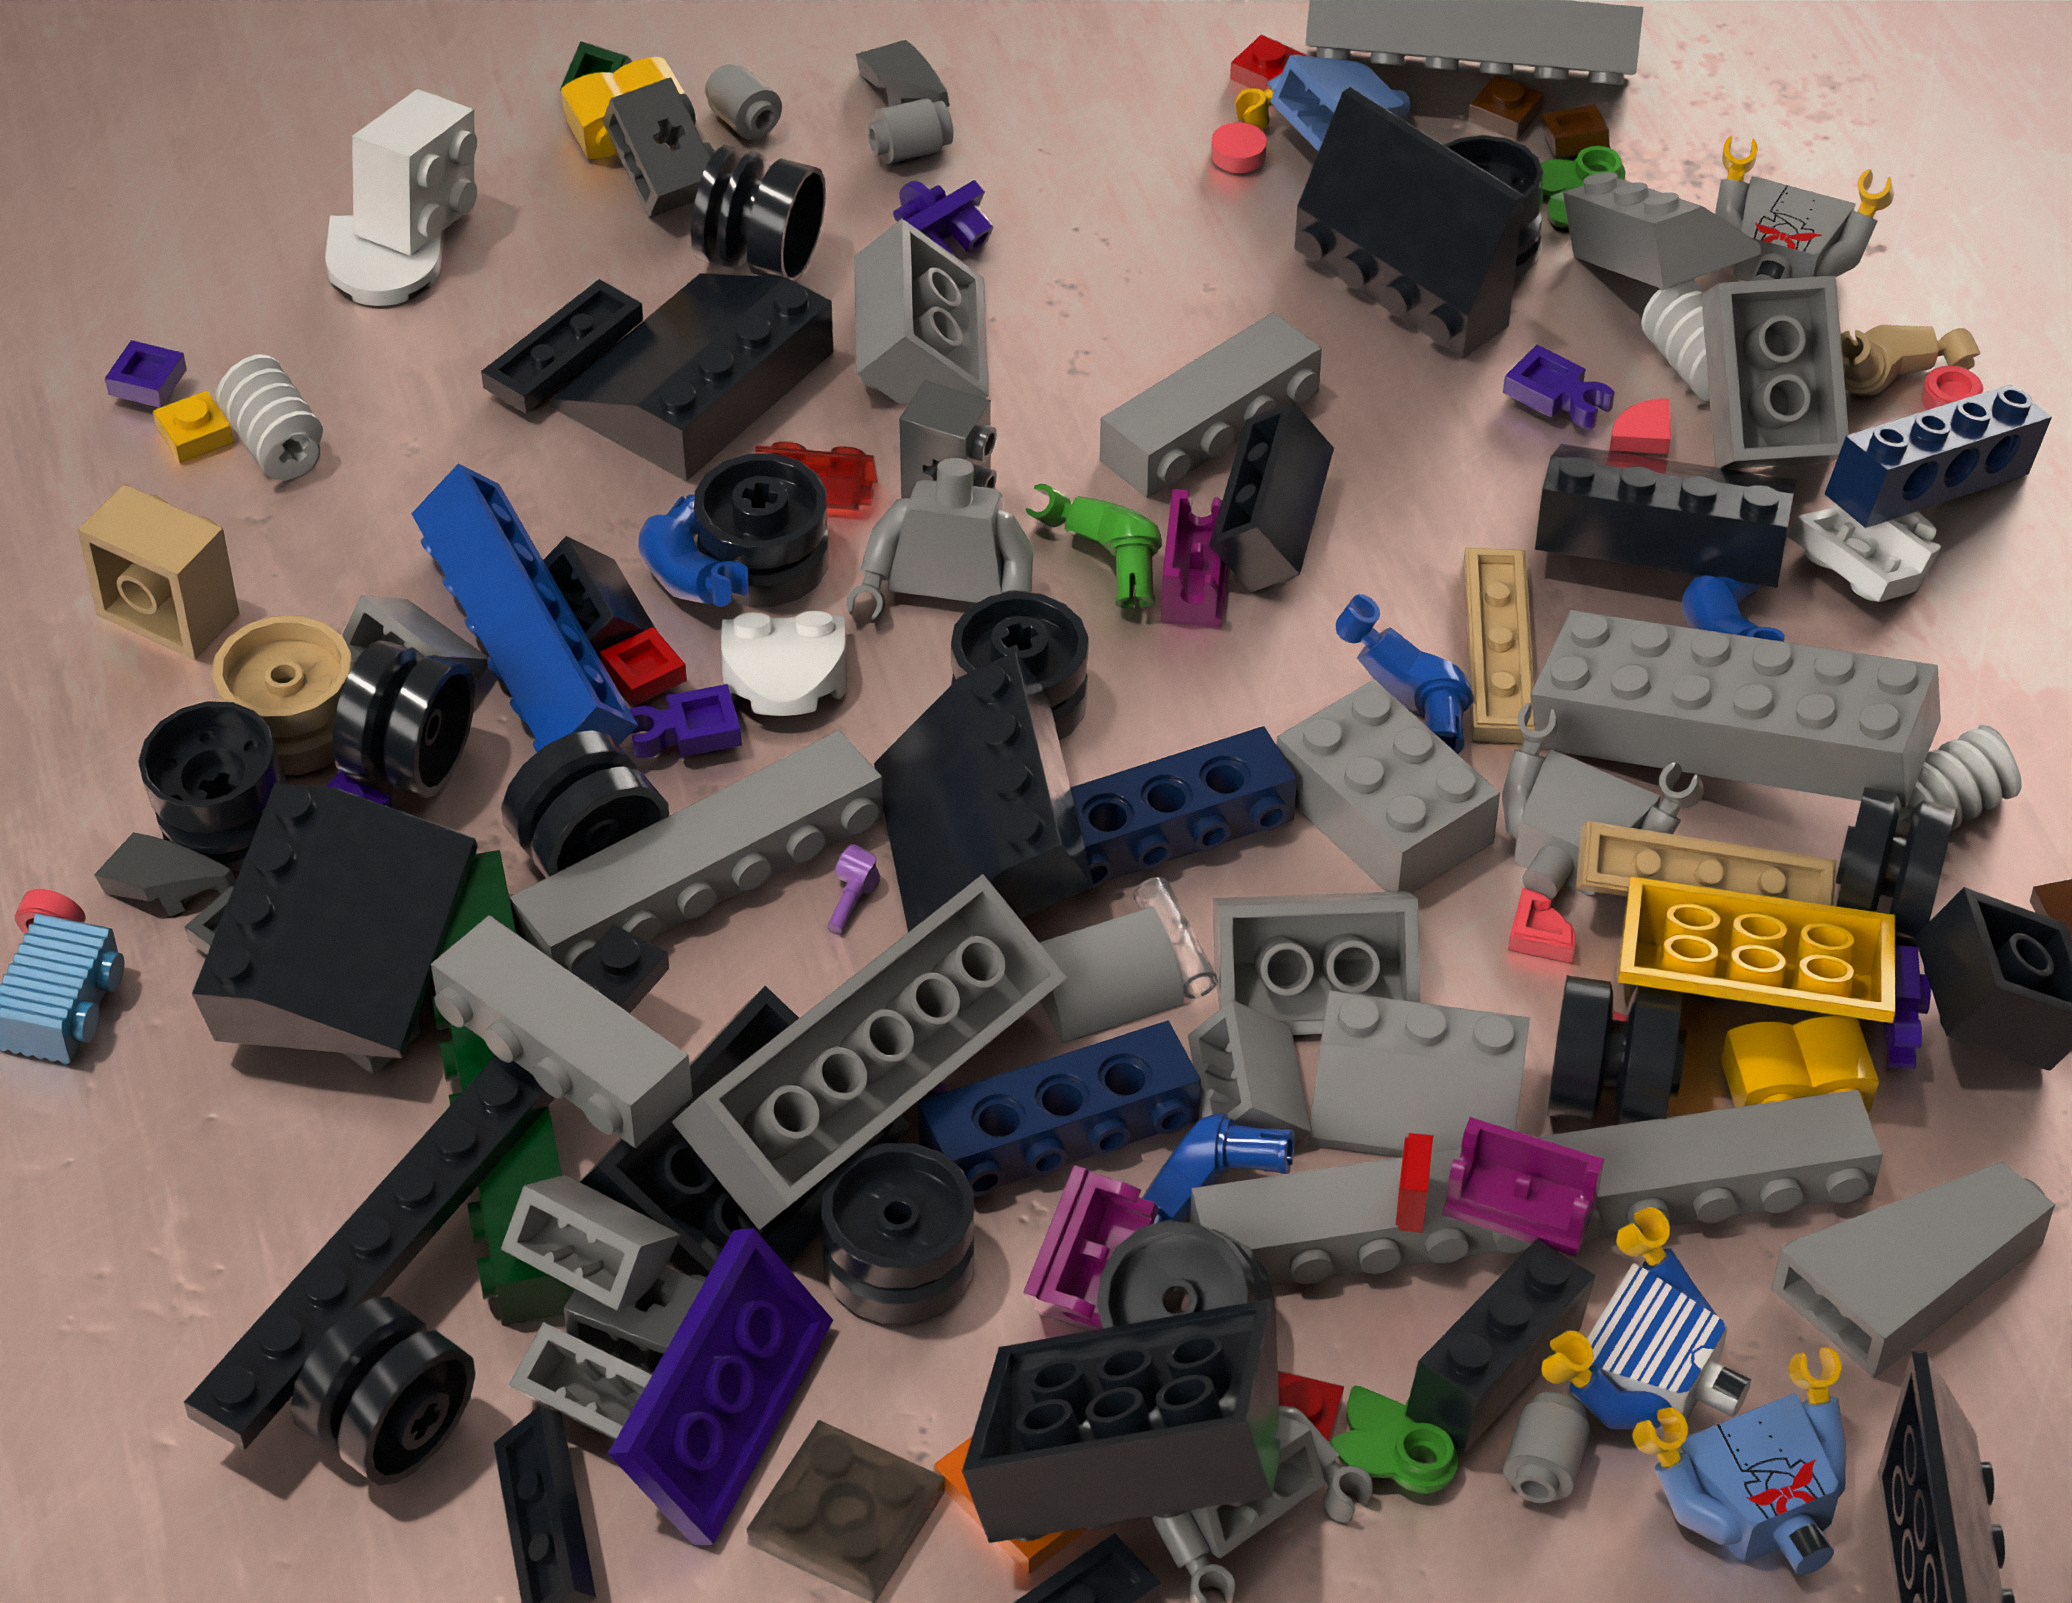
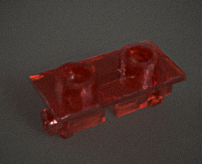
M788 441L775 442L771 447L755 445V454L775 453L799 460L815 471L826 488L827 508L860 511L861 505H873L874 483H878L874 455H866L862 450L848 446L834 447L828 452L807 450L801 444Z

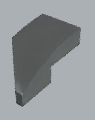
M907 40L856 54L859 74L878 88H886L889 107L925 98L930 99L932 103L943 101L947 107L950 106L947 90L937 73L924 56Z
M135 832L126 839L94 874L105 894L144 901H152L159 898L169 917L185 911V905L195 894L206 889L219 890L220 894H223L229 887H234L236 883V878L231 869L209 857L176 843Z

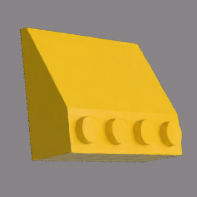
M1630 877L1616 977L1618 983L1893 1023L1895 1015V915Z

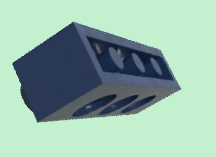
M2009 384L1847 435L1824 494L1864 528H1868L2028 475L2052 416L2035 404L2028 393Z
M1265 726L1070 787L1094 884L1092 888L1098 887L1106 881L1139 870L1153 869L1167 861L1201 850H1212L1225 842L1259 831H1270L1281 824L1293 821L1297 778Z
M1167 1020L918 1101L919 1143L921 1146L941 1152L963 1170L974 1192V1196H984L995 1191L999 1186L1033 1175H1047L1055 1172L1063 1165L1096 1154H1111L1126 1144L1160 1133L1171 1134L1181 1130L1187 1124L1199 1121L1201 1078L1172 1025Z

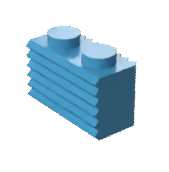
M39 913L34 915V921L32 924H29L28 933L24 934L23 943L19 944L18 953L14 954L13 963L8 965V971L6 974H3V980L0 984V1051L9 1050L15 1055L21 1052L26 1057L34 1055L39 1060L46 1057L52 1063L58 1060L66 1065L71 1062L80 1042L88 1043L93 1039L99 1023L98 1006L106 991L114 992L117 990L124 973V956L122 953H118L112 928Z

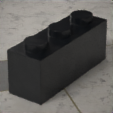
M1294 401L1245 421L1209 544L1214 552L1251 592L1276 583H1286L1295 576L1300 575L1334 447Z
M1536 1239L1418 1361L1405 1415L1416 1423H1429L1443 1429L1450 1436L1454 1448L1464 1454L1542 1371L1543 1360L1557 1353L1550 1347V1341L1566 1331L1578 1332L1581 1329L1596 1275L1544 1242Z

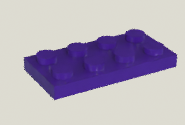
M754 1228L733 1230L608 1453L693 1546L714 1545L834 1321Z

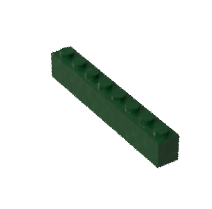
M500 850L475 854L439 957L489 915L516 933ZM433 990L431 991L437 1030L450 1028L452 1040L439 1042L446 1082L459 1080L462 1093L494 1058L495 1054L489 1049L483 1038L466 1026L456 1027L442 1016L434 1001L436 992ZM461 1093L448 1095L450 1105ZM549 1106L478 1185L480 1201L467 1203L474 1244L488 1242L490 1254L489 1257L477 1259L483 1300L497 1298L502 1325L564 1314L563 1308L575 1288L501 1250L523 1186L562 1176Z

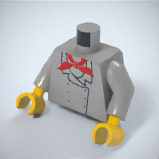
M1733 135L1729 136L1725 141L1722 154V163L1725 169L1728 170L1727 179H1721L1715 214L1760 243L1761 255L1736 263L1734 275L1744 281L1835 275L1838 277L1855 268L1860 263L1878 222L1873 219L1876 211L1887 208L1893 201L1894 190L1891 177L1887 179L1883 191L1871 194L1867 190L1873 180L1872 169L1864 171L1859 176L1857 182L1861 205L1856 212L1854 211L1856 205L1854 202L1755 176L1751 177L1749 183L1744 182L1745 173L1749 172L1755 165L1758 151L1757 143L1752 138L1750 155L1744 159H1738L1730 153Z

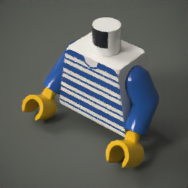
M1644 1208L1634 1213L1635 1223L1641 1228L1643 1234L1635 1224L1631 1223L1619 1229L1616 1241L1619 1249L1626 1255L1632 1257L1643 1255L1645 1261L1642 1267L1635 1263L1632 1264L1588 1338L1577 1331H1566L1550 1341V1347L1557 1353L1543 1360L1542 1375L1553 1384H1562L1570 1380L1568 1395L1586 1406L1607 1428L1612 1430H1634L1638 1422L1649 1420L1655 1429L1663 1430L1657 1418V1410L1672 1407L1680 1411L1687 1420L1698 1401L1735 1417L1747 1396L1752 1379L1719 1364L1728 1327L1718 1317L1693 1283L1673 1250L1661 1247L1666 1243L1670 1234L1669 1222L1665 1215L1656 1208Z

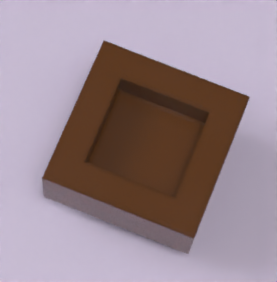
M1495 75L1471 102L1468 122L1517 140L1542 111L1544 93L1521 85L1516 81Z
M1596 104L1542 114L1543 134L1555 158L1566 157L1576 159L1583 149L1591 146L1610 148L1609 128Z

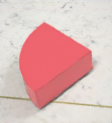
M1670 399L1647 400L1626 409L1613 425L1609 451L1668 454L1671 441Z
M1522 888L1510 934L1508 950L1572 964L1575 949V931L1571 923L1566 922L1563 916L1551 906L1552 901L1548 897L1531 889Z

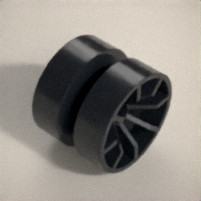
M1567 975L1554 1055L1547 1116L1591 1122L1597 1113L1604 1086L1616 1088L1615 1117L1617 1125L1666 1119L1669 1097H1678L1685 1056L1687 1030L1679 1029L1682 992L1637 985L1631 996L1625 1021L1614 1020L1611 981Z

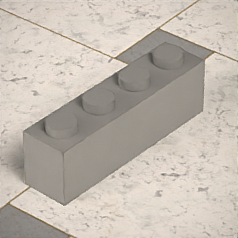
M1272 312L1101 417L1100 461L1146 498L1150 497L1167 485L1179 482L1186 473L1210 458L1222 455L1231 445L1240 440L1247 419L1292 401L1298 404L1309 400L1315 392L1319 391L1322 347L1278 314Z
M490 915L431 963L436 992L434 1001L442 1016L456 1027L466 1026L483 1038L489 1049L502 1061L507 1063L515 1061L533 1074L538 1084L549 1095L555 1098L565 1097L579 1107L599 1131L608 1135L615 1133L636 1148L693 1097L689 1055Z

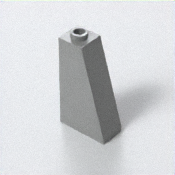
M2002 1161L1790 1241L1780 1249L1771 1289L1869 1375L1875 1378L2041 1247L2055 1204L2045 1196L2037 1184L2021 1177Z

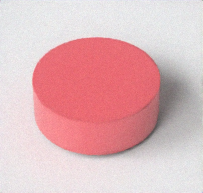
M1233 122L1219 127L1213 133L1211 158L1219 168L1231 173H1248L1258 169L1265 162L1267 138L1260 128L1249 123Z
M1938 367L1929 372L1925 378L1921 395L1922 404L1926 410L1965 399L1983 393V384L1977 375L1963 367Z
M46 889L27 891L15 914L16 924L24 934L28 933L29 924L33 923L34 915L38 913L83 923L86 919L83 909L76 902L65 895Z

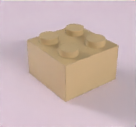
M123 484L77 529L98 616L196 660L240 614L224 530L212 520L202 516L197 517L168 504L157 495H148Z

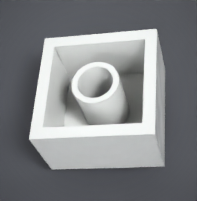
M416 89L352 135L354 235L411 256L431 239L437 237L441 230H445L474 207L477 197V186L474 183V155L477 149V136L474 134V109Z

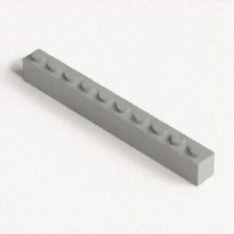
M1858 1089L1537 1137L1604 1158L1597 1204L1582 1243L1598 1236L1618 1234L1620 1228L1631 1223L1635 1224L1643 1233L1641 1228L1635 1223L1634 1213L1647 1207L1660 1210L1667 1218L1670 1226L1697 1221L1716 1223L1730 1216L1763 1211L1782 1213L1796 1206L1829 1201L1836 1203L1852 1202L1862 1196L1873 1195L1883 1157V1152ZM1461 1148L1432 1152L1423 1233L1398 1230L1399 1225H1395L1402 1157L1191 1188L1190 1223H1197L1210 1229L1224 1232L1248 1246L1266 1269L1271 1286L1294 1282L1313 1284L1327 1277L1360 1272L1380 1274L1400 1266L1426 1262L1445 1264L1466 1256L1499 1251L1502 1253H1517L1527 1249L1532 1244L1442 1215L1446 1202L1451 1166L1454 1159L1459 1160Z

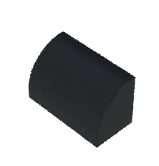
M565 536L543 560L600 660L601 651L649 628H655L613 558Z

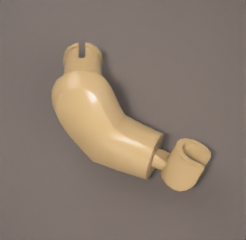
M1881 324L1865 333L1855 330L1856 340H1853L1849 330L1841 334L1845 389L1854 395L1860 396L1879 394L1897 376L1932 369L1938 356L1944 355L1948 366H1959L1969 370L1975 365L1973 357L1979 356L1981 353L1973 335L1965 328L1954 329L1942 336L1940 340H1937L1933 326Z

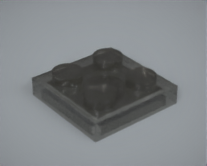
M818 1420L747 1527L748 1545L871 1603H876L944 1495L945 1477Z

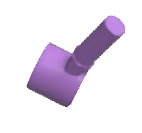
M855 844L848 846L843 851L835 868L836 877L847 883L827 925L830 931L837 934L843 932L862 893L869 894L873 892L880 882L875 855Z

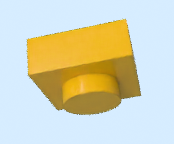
M208 390L153 410L156 428L179 463L234 443L231 425Z

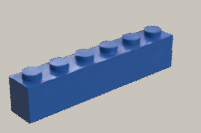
M458 463L411 514L424 536L421 539L423 548L431 557L438 561L445 574V577L442 579L444 586L460 601L467 614L465 618L466 626L485 646L490 656L487 659L488 666L498 678L504 681L513 698L510 700V705L513 711L528 724L536 739L533 742L535 751H540L544 746L568 734L590 730L611 735L617 744L620 745L638 727L637 722L500 484Z

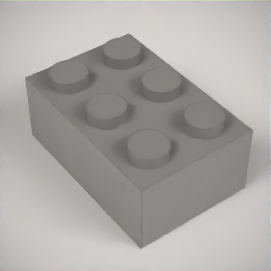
M1836 275L1718 283L1702 293L1701 300L1715 467L1736 469L1825 463L1837 460L1845 437L1849 435Z
M1375 679L1277 736L1276 746L1297 778L1295 807L1385 892L1408 891L1412 894L1494 843L1500 792Z

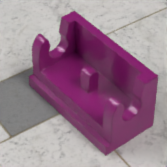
M1172 489L1162 575L1161 622L1214 627H1221L1227 565L1209 546L1222 503L1219 497H1214L1212 501L1211 515L1199 517L1191 512L1192 500L1189 490Z
M1470 1117L1464 1130L1459 1160L1454 1159L1451 1166L1446 1202L1442 1215L1529 1243L1539 1239L1558 1252L1577 1257L1597 1204L1604 1158Z
M1073 1166L1023 1291V1294L1039 1314L1090 1331L1103 1329L1097 1308L1101 1273L1115 1248L1139 1228L1153 1225L1159 1211L1158 1206L1154 1202L1139 1197L1141 1189L1128 1183L1090 1172L1086 1168Z

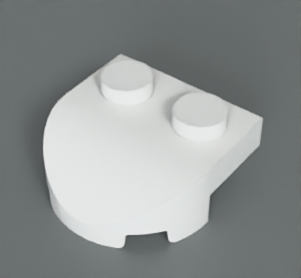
M1834 502L1831 508L1797 516L1787 536L1805 549V555L1812 562L1822 567L1833 569L1851 582L1850 587L1856 594L1876 602H1882L1917 591L1941 548L1940 544L1933 542L1936 534L1935 526L1918 511L1864 528Z
M808 611L791 618H770L762 613H744L734 619H722L723 685L728 684L732 701H736L738 696H741L751 701L752 710L756 714L788 716L814 712L817 709L818 698L829 693L836 699H841L847 690L845 616H831L823 611Z

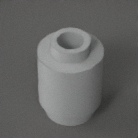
M731 64L723 65L717 68L707 80L705 94L711 110L742 137L758 139L768 134L779 121L782 113V102L779 95L746 67Z
M928 98L877 109L874 114V122L868 123L867 127L868 139L875 155L881 154L888 164L939 153L942 146L952 144L953 125L946 104L943 101L932 103Z
M1547 1391L1537 1394L1533 1398L1532 1403L1522 1409L1505 1460L1503 1473L1506 1480L1523 1498L1536 1503H1548L1553 1500L1566 1498L1572 1493L1590 1436L1587 1410L1577 1399L1564 1393Z

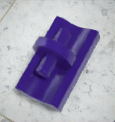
M975 180L947 196L939 185L929 190L923 183L911 181L900 189L901 207L893 211L896 222L901 219L905 220L952 255L954 251L944 241L947 237L952 235L966 252L971 253L987 243L994 228L979 207L985 191Z

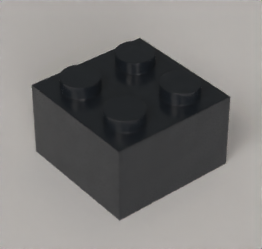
M1963 887L1915 935L1924 965V973L1928 977L1940 1015V1023L1945 1034L1957 1042L1971 1044L2003 1055L2010 1060L2021 1061L2050 1071L2072 1051V939L2068 927L2064 922Z

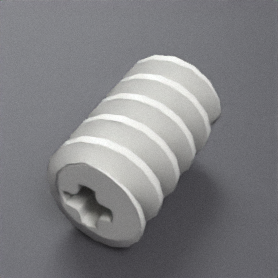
M1692 279L1665 290L1659 289L1645 307L1641 323L1643 333L1655 344L1660 353L1667 358L1671 366L1679 372L1683 380L1691 386L1694 393L1701 400L1710 402L1701 294L1704 292H1701V287Z
M256 354L244 358L233 365L217 385L215 390L216 403L229 419L234 430L238 432L243 443L248 447L254 459L257 460L263 472L273 479L290 480L301 477L311 471L320 458L321 447L319 443L322 439L323 427L318 417L313 414L308 403L303 400L299 390L293 386L289 376L283 371L279 362L269 355Z
M1979 725L1977 729L1961 734L1958 739H1953L1940 745L1938 750L1929 751L1907 808L1900 809L1895 832L1905 837L1908 836L1914 808L1922 800L1956 807L1951 828L1953 830L1960 826L1962 818L1967 821L1974 819L1980 815L1982 808L1986 810L1993 809L1999 806L2002 798L2011 799L2018 796L2022 788L2021 775L2014 756L2001 734L1990 726Z

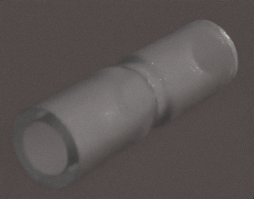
M1154 877L1142 882L1135 889L1133 898L1139 910L1154 906L1161 917L1177 957L1182 978L1181 991H1184V997L1196 999L1207 995L1216 987L1218 977L1197 936L1190 930V923L1171 885L1163 877Z

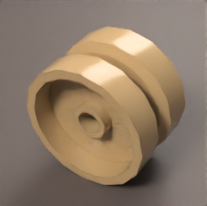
M301 615L268 617L249 623L229 636L214 656L212 681L217 701L234 702L254 710L269 725L285 775H303L327 767L335 761L332 752L334 720L344 684L353 667L352 655L343 636L325 622Z

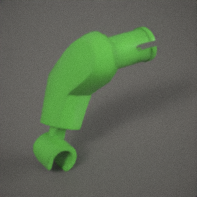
M1035 485L1034 489L1049 496L1050 500L1048 506L1041 512L1026 508L1028 515L1050 527L1060 526L1066 521L1064 527L1066 532L1103 545L1113 556H1116L1117 595L1115 604L1121 608L1135 609L1134 586L1136 585V599H1140V608L1144 609L1154 605L1152 556L1158 553V550L1163 545L1158 526L1140 513L1124 506L1081 496L1076 497L1071 504L1068 496L1049 485Z

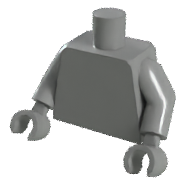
M960 458L944 459L937 465V481H917L911 497L897 499L872 528L860 572L865 575L861 586L855 587L849 593L846 604L848 612L850 614L853 613L857 595L862 591L872 593L877 601V606L871 620L881 615L885 608V598L880 591L882 580H889L888 591L975 603L989 596L1014 591L1032 593L1033 546L1015 516L1005 511L1003 495L997 489L973 486L974 466L971 462Z
M1527 703L1518 714V724L1524 741L1521 750L1514 749L1502 791L1506 831L1516 839L1514 859L1520 866L1527 868L1522 876V882L1525 888L1539 892L1549 899L1554 898L1563 885L1588 896L1598 895L1599 892L1576 889L1581 826L1587 821L1674 834L1681 822L1677 817L1680 808L1692 807L1701 800L1703 783L1696 774L1686 790L1674 792L1673 786L1680 778L1682 768L1677 762L1667 765L1659 777V785L1665 794L1659 806L1660 795L1558 751L1550 749L1546 757L1539 756L1542 745L1548 744L1555 738L1558 732V723L1555 712L1552 709L1549 716V724L1544 730L1539 732L1529 730L1527 723L1531 717L1532 705Z
M1279 1406L1280 1457L1272 1497L1260 1498L1244 1506L1224 1504L1188 1510L1179 1516L1171 1518L1152 1516L1153 1522L1177 1567L1181 1568L1186 1565L1192 1576L1189 1603H1208L1206 1597L1200 1592L1202 1588L1207 1586H1214L1220 1589L1225 1596L1226 1602L1233 1603L1235 1582L1232 1574L1220 1565L1210 1564L1205 1554L1211 1551L1218 1558H1222L1325 1485V1482L1329 1487L1324 1496V1507L1330 1517L1342 1523L1350 1522L1355 1512L1354 1503L1342 1491L1354 1495L1363 1506L1367 1505L1372 1494V1479L1369 1474L1355 1466L1341 1468L1335 1461L1339 1453L1297 1408Z

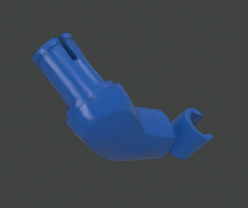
M689 494L686 497L687 499L681 496L666 515H655L648 518L641 528L638 547L646 566L673 597L704 604L714 603L718 607H723L732 601L731 593L743 597L749 595L747 566L735 561L721 562L699 552L693 539L697 535L694 518L695 495Z
M1702 575L1694 578L1684 591L1682 613L1689 628L1784 642V633L1771 627H1759L1740 614L1738 604L1748 596L1756 593L1760 585L1737 582L1727 577Z
M1364 594L1355 595L1336 621L1338 636L1342 640L1353 644L1362 641L1365 647L1359 653L1357 659L1373 679L1409 711L1425 716V725L1459 754L1464 747L1463 712L1473 702L1472 688L1466 675L1452 662L1420 651L1391 627L1381 633L1376 631L1373 626L1380 618L1378 605Z
M1227 1113L1203 1117L1181 1139L1142 1197L1154 1202L1159 1208L1154 1224L1166 1220L1185 1222L1190 1217L1191 1188L1217 1185L1224 1173L1230 1171V1168L1256 1169L1289 1174L1291 1170L1290 1165L1293 1164L1294 1132L1290 1129H1262L1235 1125L1234 1120L1229 1118Z

